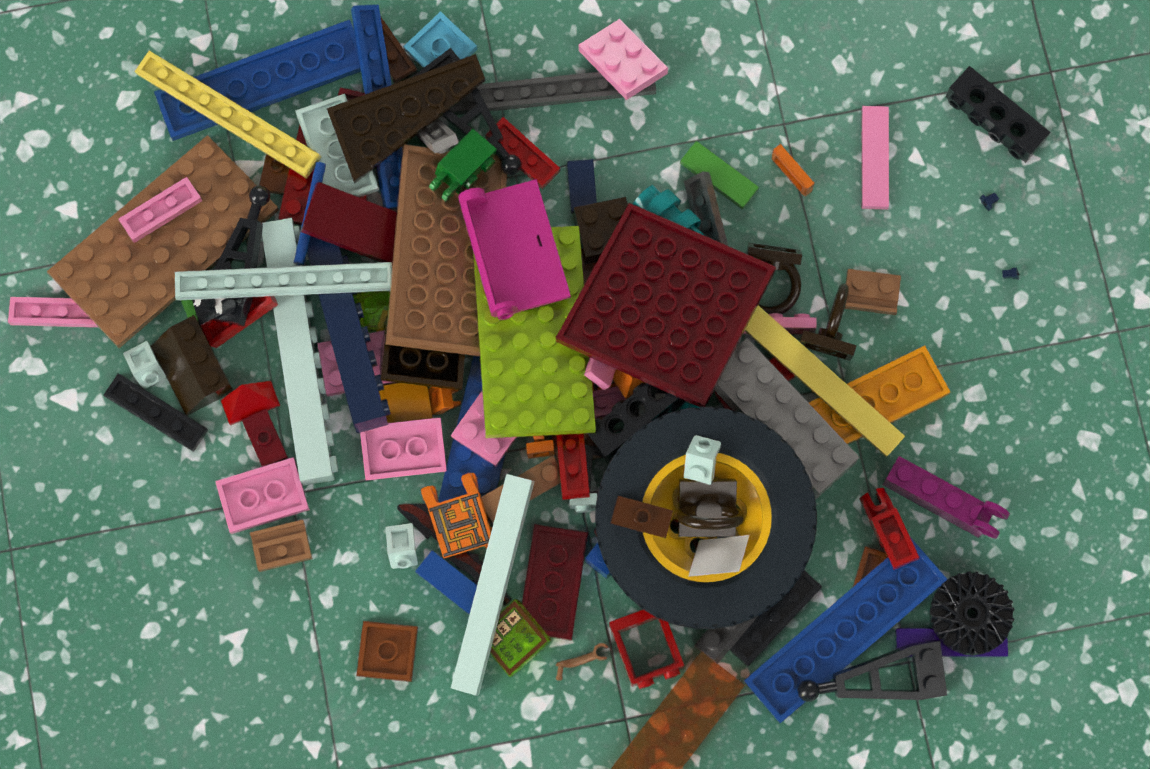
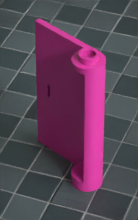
M537 179L485 193L482 188H472L459 194V203L491 316L498 317L499 320L511 318L514 313L571 298Z

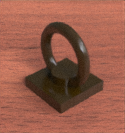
M748 242V255L775 266L776 270H785L791 282L789 295L782 303L775 306L758 305L768 314L786 313L795 305L801 293V277L794 265H801V250Z
M841 284L838 287L826 329L819 328L818 334L804 330L800 343L807 349L850 361L854 356L857 345L841 341L843 334L838 332L849 293V286L847 284Z
M679 479V511L677 513L679 537H734L736 535V527L742 525L746 518L744 512L736 508V479H713L711 485L690 479Z

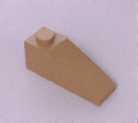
M554 456L517 476L535 481L530 500L561 483L559 465ZM503 485L481 497L487 517L491 523L495 520Z

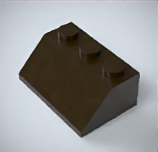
M194 315L171 326L151 345L185 415L188 416L234 391L201 325H199Z
M387 328L385 329L381 343L379 365L380 379L382 381L462 390L465 354L386 345Z

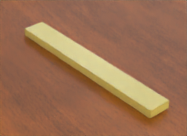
M150 50L134 71L138 76L305 178H308L315 168L316 162H319L321 159V155Z
M759 305L757 306L745 332L887 457L903 440L905 435Z

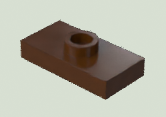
M266 154L259 186L266 187L270 193L284 195L290 168Z
M617 496L610 524L666 538L673 510Z

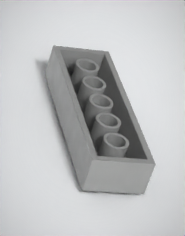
M748 338L736 347L714 391L733 411L744 413L763 422L788 442L806 468L805 470L813 486L815 499H817L857 463L859 456Z

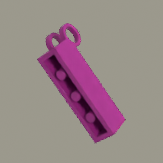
M900 456L896 459L882 484L978 538L984 534L997 539L1000 532L988 524L991 517L994 515L1007 520L1010 516L1009 511L991 501H985L984 503Z

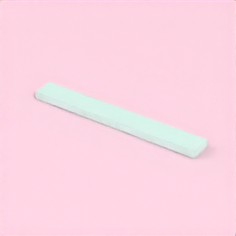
M392 262L175 272L176 300L390 291Z
M506 474L451 684L452 689L476 696L480 693L535 481Z

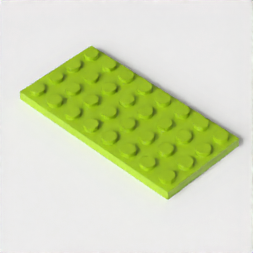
M579 226L551 227L571 298L514 313L511 318L499 320L498 317L491 316L473 252L485 438L595 433L596 431L592 381L584 376L590 357L556 342L558 332L584 287Z

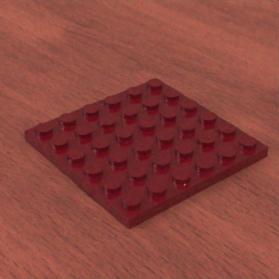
M629 203L558 332L556 342L698 407H706L776 271V267Z

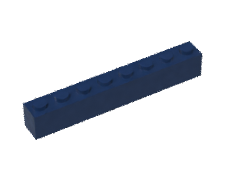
M310 236L307 253L311 266L350 263L347 255L342 256L340 250L342 247ZM358 292L319 294L356 433L388 425L386 416L390 415L391 412L387 399L381 400L379 391L384 390L383 383L380 379V374L375 375L373 367L378 366L374 351H368L366 343L371 342L367 326L361 327L359 320L364 318L360 302L355 303L353 295L358 294Z

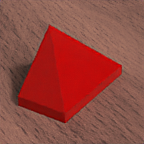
M271 381L242 384L221 400L230 426L262 410L267 409L269 411L281 406Z

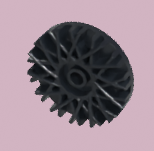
M969 571L950 577L936 590L930 604V622L934 633L946 647L963 655L975 656L994 650L1004 642L1013 628V612L1015 609L1012 607L1013 601L1007 595L1009 592L1004 590V586L1002 584L999 585L994 577L990 578L987 574H978L979 572L971 573ZM968 609L975 611V618H970L967 615Z

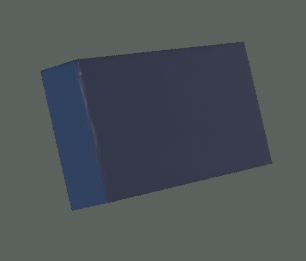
M593 159L567 161L571 214H574V207L597 203Z

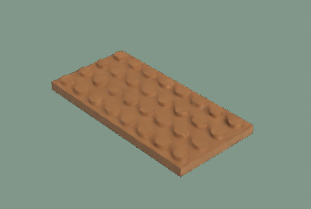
M207 135L51 267L47 273L118 348H121L176 300L175 272L211 270L218 263L239 219H247L252 204L249 199V193L257 185ZM187 177L200 195L202 202L134 243L119 222V218ZM271 199L261 208L258 221L261 223L266 222L279 211L278 206ZM250 230L247 231L243 241L249 237Z
M404 144L402 149L385 344L480 356L473 249L459 203V194L455 193L445 202L441 198L443 192L449 188L445 182L434 192L429 188L430 183L437 176L435 171L438 163L450 151L434 153L426 147ZM493 158L495 163L486 173L482 170L477 175L478 180L472 188H482L485 193L506 188L507 174L502 171L499 158Z

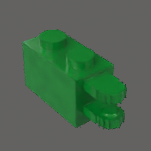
M472 129L438 163L435 171L437 176L430 183L429 188L434 192L445 182L449 186L441 197L445 202L455 193L460 194L465 188H472L478 180L477 175L482 170L486 173L495 163L493 158L497 149Z

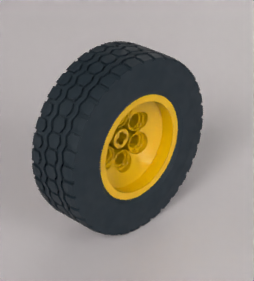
M693 407L681 409V411H673L652 420L632 434L617 450V453L613 456L604 472L598 490L595 509L596 534L603 560L613 579L624 593L643 610L661 620L688 628L717 629L729 627L751 620L766 612L784 598L797 583L806 568L815 542L817 531L816 499L811 480L802 461L788 442L782 439L783 437L776 431L767 427L768 425L749 415L730 409ZM695 435L721 442V448L716 457L714 479H736L737 481L736 506L744 512L746 518L742 525L736 527L735 536L749 535L739 572L688 577L695 553L690 549L691 541L694 539H715L717 537H679L678 534L671 531L669 525L666 538H661L610 524L617 496L673 510L670 524L673 520L677 519L679 511V479H687L684 478L686 452Z

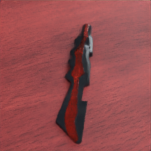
M400 504L397 506L398 511L410 523H413V526L427 540L432 536L438 542L426 504ZM467 551L447 557L459 569L470 574L474 578L472 582L478 585L483 562L479 560V555ZM505 593L503 605L507 606L512 601V598Z

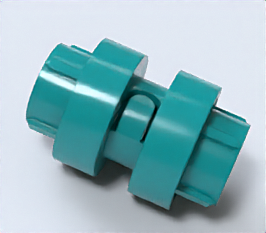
M651 185L633 202L635 206L704 235L698 229L702 221L690 209L681 212L678 209L681 200L670 189L660 192L654 185Z

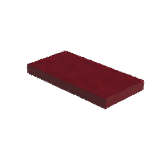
M317 182L301 232L378 262L393 263L397 212L324 183Z
M534 524L521 609L544 637L572 641L588 532ZM522 617L519 621L517 632L522 634L531 633V635L538 636Z

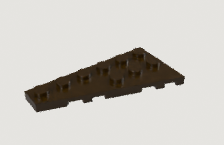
M476 54L327 108L354 183L358 182L485 82V77Z

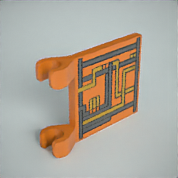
M467 473L461 477L467 494L440 503L435 486L431 485L421 489L443 559L486 546L489 543L491 527L479 492L475 473Z

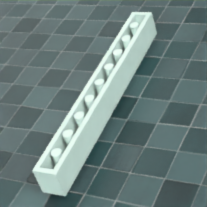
M292 218L262 223V238L267 268L306 266V260L304 265L293 263L301 230L300 226H295ZM306 295L275 296L278 305L273 310L299 479L303 486L335 480L334 472L339 470L336 456H331L330 446H334V437L332 430H327L326 420H330L328 404H323L322 394H326L324 378H319L318 368H322L320 352L315 353L314 343L318 342L316 327H311L310 317H314L313 305L311 301L307 302Z

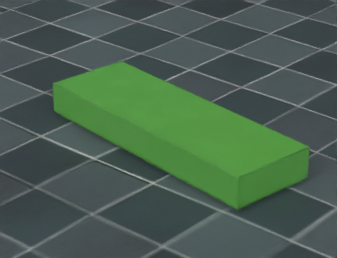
M697 141L680 160V164L695 175L702 171L710 172L713 188L742 210L759 189L756 184Z

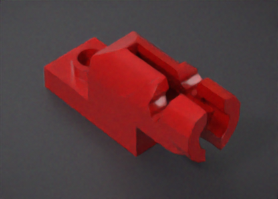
M882 487L876 489V496L880 505H874L869 493L861 496L859 500L881 547L885 550L893 570L918 560L919 555L897 508H894L888 494Z

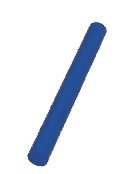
M316 162L302 227L315 184L323 182L326 168L325 163ZM301 231L293 262L296 265H304L310 235Z

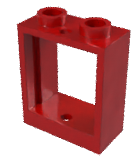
M640 610L609 622L611 633L632 687L638 685L639 689H643L655 684L653 679L664 676L665 680L681 674L679 670L684 668V663L668 622L653 616L645 610ZM658 619L674 663L636 677L620 633Z

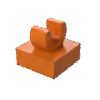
M430 387L428 392L432 415L443 414L461 405V401H453L452 394L459 390Z
M544 435L533 436L534 442L526 443L528 459L555 456L553 440L545 441Z

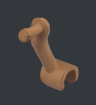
M599 643L594 647L593 652L557 662L556 680L562 681L563 668L577 667L595 659L599 661L606 660V657L598 656L596 651L598 648L607 649L608 646L604 643Z

